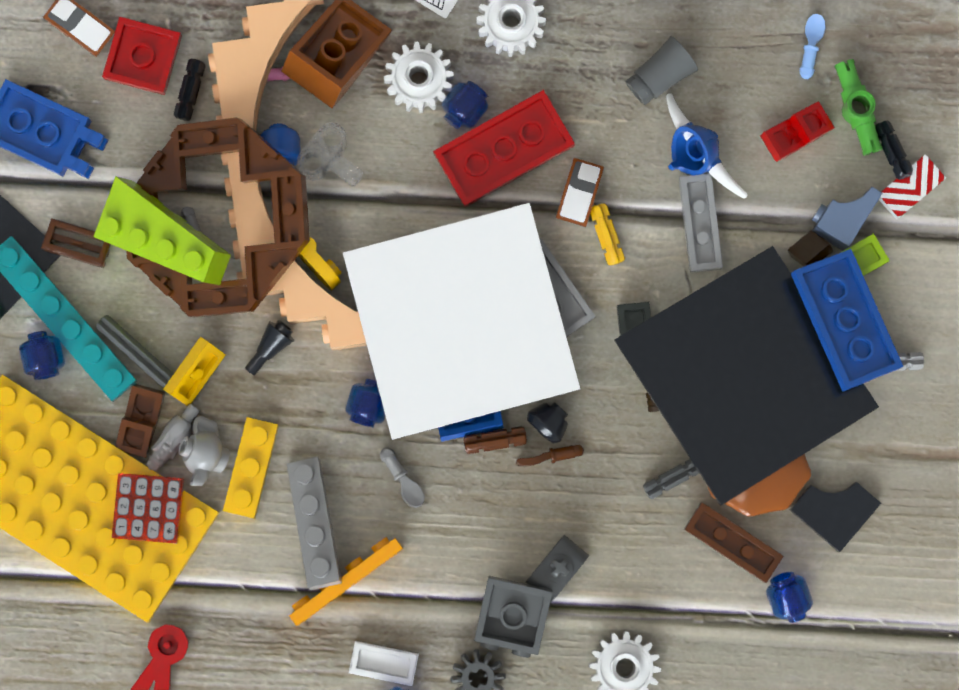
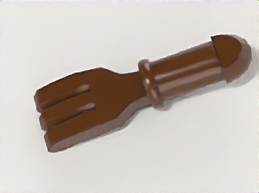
M580 444L555 449L549 448V452L539 456L519 458L516 460V464L523 467L534 466L549 459L554 464L556 461L582 456L584 448Z

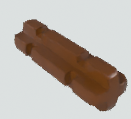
M518 426L512 427L511 431L501 429L483 432L481 436L476 434L466 435L463 441L466 453L474 454L479 453V449H484L485 452L509 448V444H514V447L525 445L527 443L525 428Z

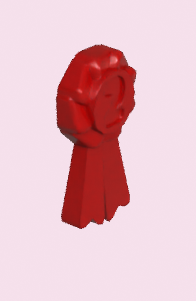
M165 624L152 631L148 641V650L153 659L131 690H150L154 680V690H170L171 665L182 660L188 650L189 640L182 628Z

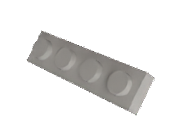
M318 457L288 463L287 470L307 587L309 590H315L341 584L342 579L321 461Z

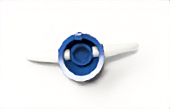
M668 93L666 95L667 105L672 121L677 129L672 138L673 162L669 164V169L671 171L678 169L690 175H701L708 172L727 189L742 198H747V192L734 181L719 159V139L717 133L702 126L693 125L682 113L673 95Z

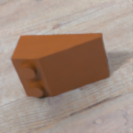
M335 0L289 51L281 72L326 105L333 108L356 81L388 38L392 29L352 0Z

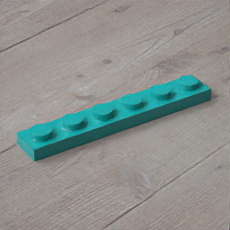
M10 236L0 245V272L108 398L114 402L135 384L137 379L17 240Z

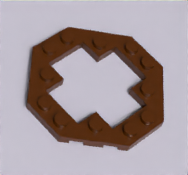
M240 118L177 125L170 134L171 139L161 151L158 150L143 169L144 174L137 181V184L157 199L158 193L187 190L185 158L239 152L241 182L252 183L271 180L275 243L245 246L246 279L221 281L220 285L210 283L192 284V277L126 251L127 259L135 267L140 268L149 277V280L166 296H170L189 317L254 312L310 241L306 176Z

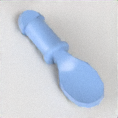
M813 14L809 17L805 25L808 45L803 47L804 55L799 70L803 79H809L814 74L816 54L819 51V47L816 44L824 37L826 30L825 20L819 14Z

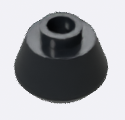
M555 402L551 406L543 403L528 411L527 421L545 439L554 444L562 441L568 426L564 419L568 414Z

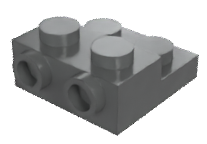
M488 576L474 641L480 642L482 648L489 650H499V647L512 649L511 653L520 657L529 658L531 654L538 655L552 597V589Z

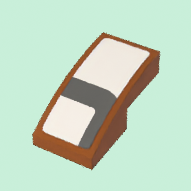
M55 0L42 17L94 57H97L115 33L113 29L74 0Z
M577 158L573 159L557 211V219L583 227L587 226L604 170L603 166Z

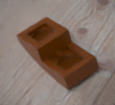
M139 384L132 385L126 413L121 420L115 447L126 453L144 458L147 457L160 416L165 391Z

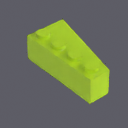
M115 176L94 238L201 282L220 285L231 254L202 232L189 225L181 216L165 207L161 201L144 191L136 182Z

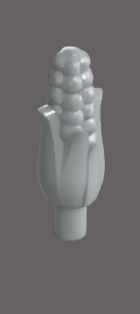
M189 404L181 416L176 415L167 423L159 439L151 447L153 452L147 461V467L150 470L157 472L168 459H174L182 440L185 437H190L193 428L191 423L200 412L199 409Z

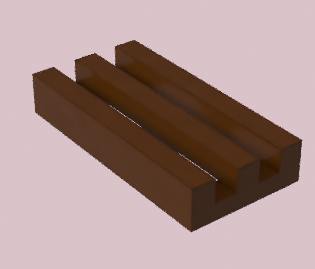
M51 218L41 247L42 250L104 269L111 244L104 242L103 246L99 247L56 234L54 232L57 228L104 242L94 238L95 231ZM51 240L100 254L99 258L50 244Z

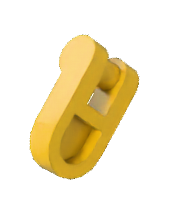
M310 237L309 243L298 256L316 277L332 291L341 283L338 276L342 272L330 259L326 262L316 252L315 240Z

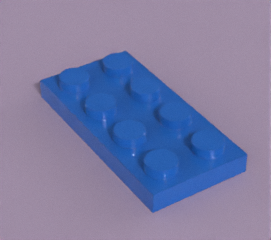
M852 249L804 266L791 273L842 392L904 367Z

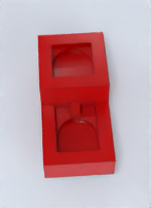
M818 101L793 114L789 119L764 131L760 137L774 160L778 162L824 136L835 127Z

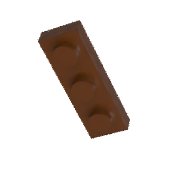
M702 502L683 529L763 583L768 582L784 557Z

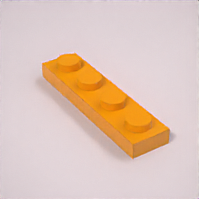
M385 537L371 547L374 554L363 561L361 556H359L344 567L348 573L341 577V584L319 588L321 592L312 599L306 595L293 604L292 608L295 611L289 617L296 626L302 624L403 550L398 540L394 538L389 541Z

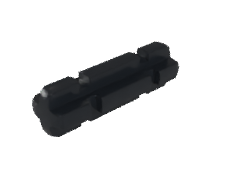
M188 60L186 67L187 75L183 77L178 95L180 102L176 103L174 109V116L177 119L183 121L191 120L194 110L192 105L196 103L202 82L200 76H203L206 67L201 60Z
M885 120L876 124L875 129L879 141L882 142L881 146L889 164L894 167L892 170L896 178L899 180L908 178L912 175L913 168L910 161L905 158L907 155L897 135L893 134L895 130L891 122Z

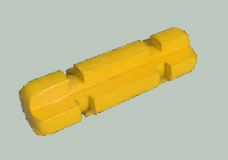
M605 203L593 206L590 215L592 221L597 223L594 227L602 250L606 249L607 253H604L606 262L609 266L619 264L625 260L622 248H618L620 241L613 221L608 219V216H610L608 206Z

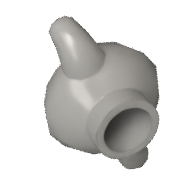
M197 416L194 419L192 428L194 435L185 437L179 446V455L182 456L188 471L193 473L190 481L191 486H203L212 471L221 473L225 469L230 456L229 449L222 447L216 421L203 416Z

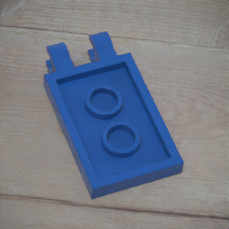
M5 79L0 89V148L64 177L67 169L89 179L94 167L78 158L86 143L103 151L109 140L104 138L105 136L101 133L89 129L92 121L88 117Z

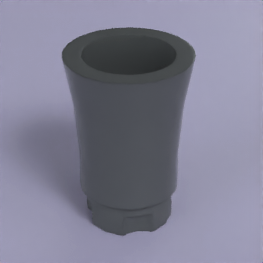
M670 36L649 60L634 71L635 75L625 82L634 96L646 105L653 98H658L682 79L697 72L698 67L685 48L674 37Z

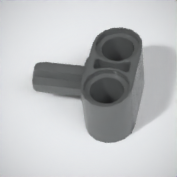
M563 535L527 579L526 583L552 589L551 603L584 564L589 554L567 536Z

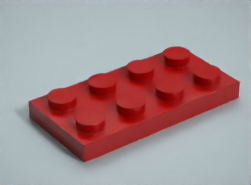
M542 90L434 150L433 154L465 208L573 148L575 143L545 91Z

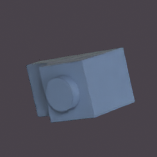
M871 187L861 198L855 201L838 203L833 199L827 207L821 204L812 218V221L816 223L812 231L844 251L851 245L883 193Z

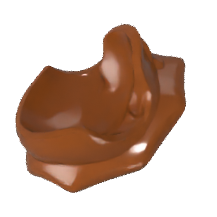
M805 454L725 504L748 517L788 509L811 477V469ZM708 487L710 495L712 496V498L716 499Z

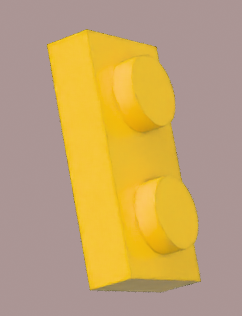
M200 336L163 390L188 406L194 401L226 354Z

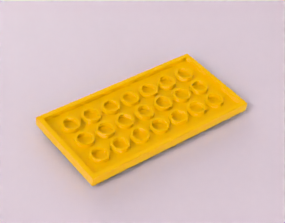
M2 374L0 377V528L149 623L220 512L179 487L177 498H169L167 491L170 480L150 470L137 459L115 447L112 443ZM124 476L130 477L132 480L131 492L127 495L121 494L119 491L120 480ZM138 478H146L148 481L147 493L144 496H138L135 493ZM155 479H161L164 483L161 497H153L151 494L152 482ZM121 497H127L130 501L127 515H119L117 512L118 500ZM137 498L144 499L146 502L145 513L142 517L133 514L134 501ZM152 500L161 501V514L158 518H152L149 515L150 502ZM169 501L177 503L175 519H167L165 517L166 504ZM118 518H125L127 520V532L124 536H118L115 533L116 520ZM135 519L143 521L141 537H133L131 535L132 522ZM152 520L159 522V535L156 539H150L147 536L148 523ZM166 522H173L175 524V536L172 540H165L163 538L164 524Z

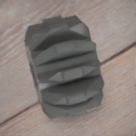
M474 650L475 661L470 662L469 657L465 653L462 654L461 658L466 664L465 668L457 663L453 664V669L461 672L462 676H451L450 681L452 683L462 682L463 684L455 690L504 689L501 685L494 683V680L506 679V674H494L493 671L500 668L502 663L498 660L489 666L488 663L492 658L491 652H487L484 660L479 661V650ZM479 669H482L486 672L483 676L488 677L486 683H479L477 687L473 686L470 683L473 679H468L471 671L477 673Z

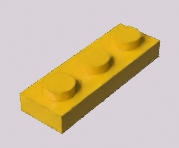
M246 417L223 507L224 512L253 519L256 518L279 427L278 424Z

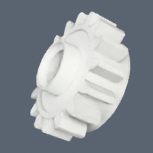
M486 0L488 5L480 4L479 12L483 15L477 17V24L483 27L479 29L478 34L479 37L487 36L485 46L488 48L494 45L496 47V54L499 55L503 50L507 51L509 57H512L513 52L519 50L524 55L525 47L528 45L532 48L536 47L535 37H543L544 31L539 27L545 26L546 18L538 17L544 12L543 5L535 7L537 0ZM508 16H514L520 23L515 27H508L503 23V19Z
M415 42L413 50H409L406 45H403V54L401 56L398 53H392V59L395 63H386V70L392 74L384 76V81L386 84H393L387 89V93L389 96L396 94L395 104L398 106L402 102L405 103L406 111L408 112L413 107H417L419 113H423L424 107L427 106L435 110V102L439 100L444 103L446 101L444 91H452V85L446 82L454 79L453 72L446 71L451 66V62L449 59L441 61L443 51L440 49L433 53L432 44L430 43L426 45L425 49H420L419 42ZM416 72L425 73L428 77L421 84L412 82L410 78Z
M624 631L622 639H618L617 635L612 633L610 643L601 639L599 643L602 650L600 652L593 650L592 654L597 657L596 662L589 663L590 668L596 669V674L590 677L591 681H600L601 683L597 690H649L647 688L649 683L657 685L658 681L652 676L653 673L661 672V668L653 666V661L660 657L658 654H649L648 651L652 648V643L648 642L642 646L640 644L642 636L637 634L634 640H630V635L627 631ZM628 658L633 663V670L628 676H619L616 671V665L619 660Z

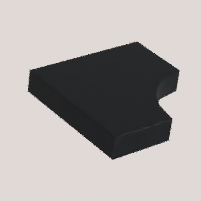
M857 482L853 483L846 490L837 493L822 492L810 485L789 510L837 552H841L880 506L881 502Z

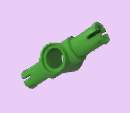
M854 59L846 61L847 63L843 61L834 66L843 89L841 96L844 104L841 110L842 116L851 124L852 130H856L863 151L862 154L866 156L870 155V152L876 153L883 150L874 125L876 122L874 115L876 103L873 95L866 91L865 85L861 84ZM853 101L861 102L865 107V113H856L852 109L851 103Z

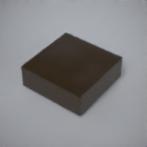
M811 230L787 251L791 258L804 267L825 259L833 252V249L827 241Z

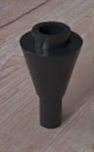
M280 320L276 323L269 321L256 350L257 353L246 365L245 369L255 376L267 360H270L294 342V339L291 337L293 330Z

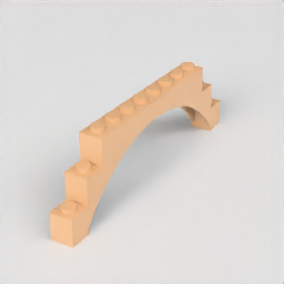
M284 0L283 2L247 6V17H242L244 35L250 36V38L212 43L213 53H208L210 71L216 72L217 84H212L214 102L220 103L221 115H217L216 120L237 117L245 121L257 132L258 114L263 91L278 55L298 24L316 5L324 4V0ZM239 152L221 154L223 166L228 165L229 177L224 178L227 197L232 196L234 209L228 210L231 228H236L238 240L233 241V252L235 260L240 259L242 269L241 272H237V279H246L245 246L275 243L274 225L263 199L260 182H241ZM294 260L267 294L268 296L284 293V298H279L281 317H287V321L290 324L327 320V324L322 325L324 344L330 343L332 350L367 346L358 311L352 310L333 298L316 284Z

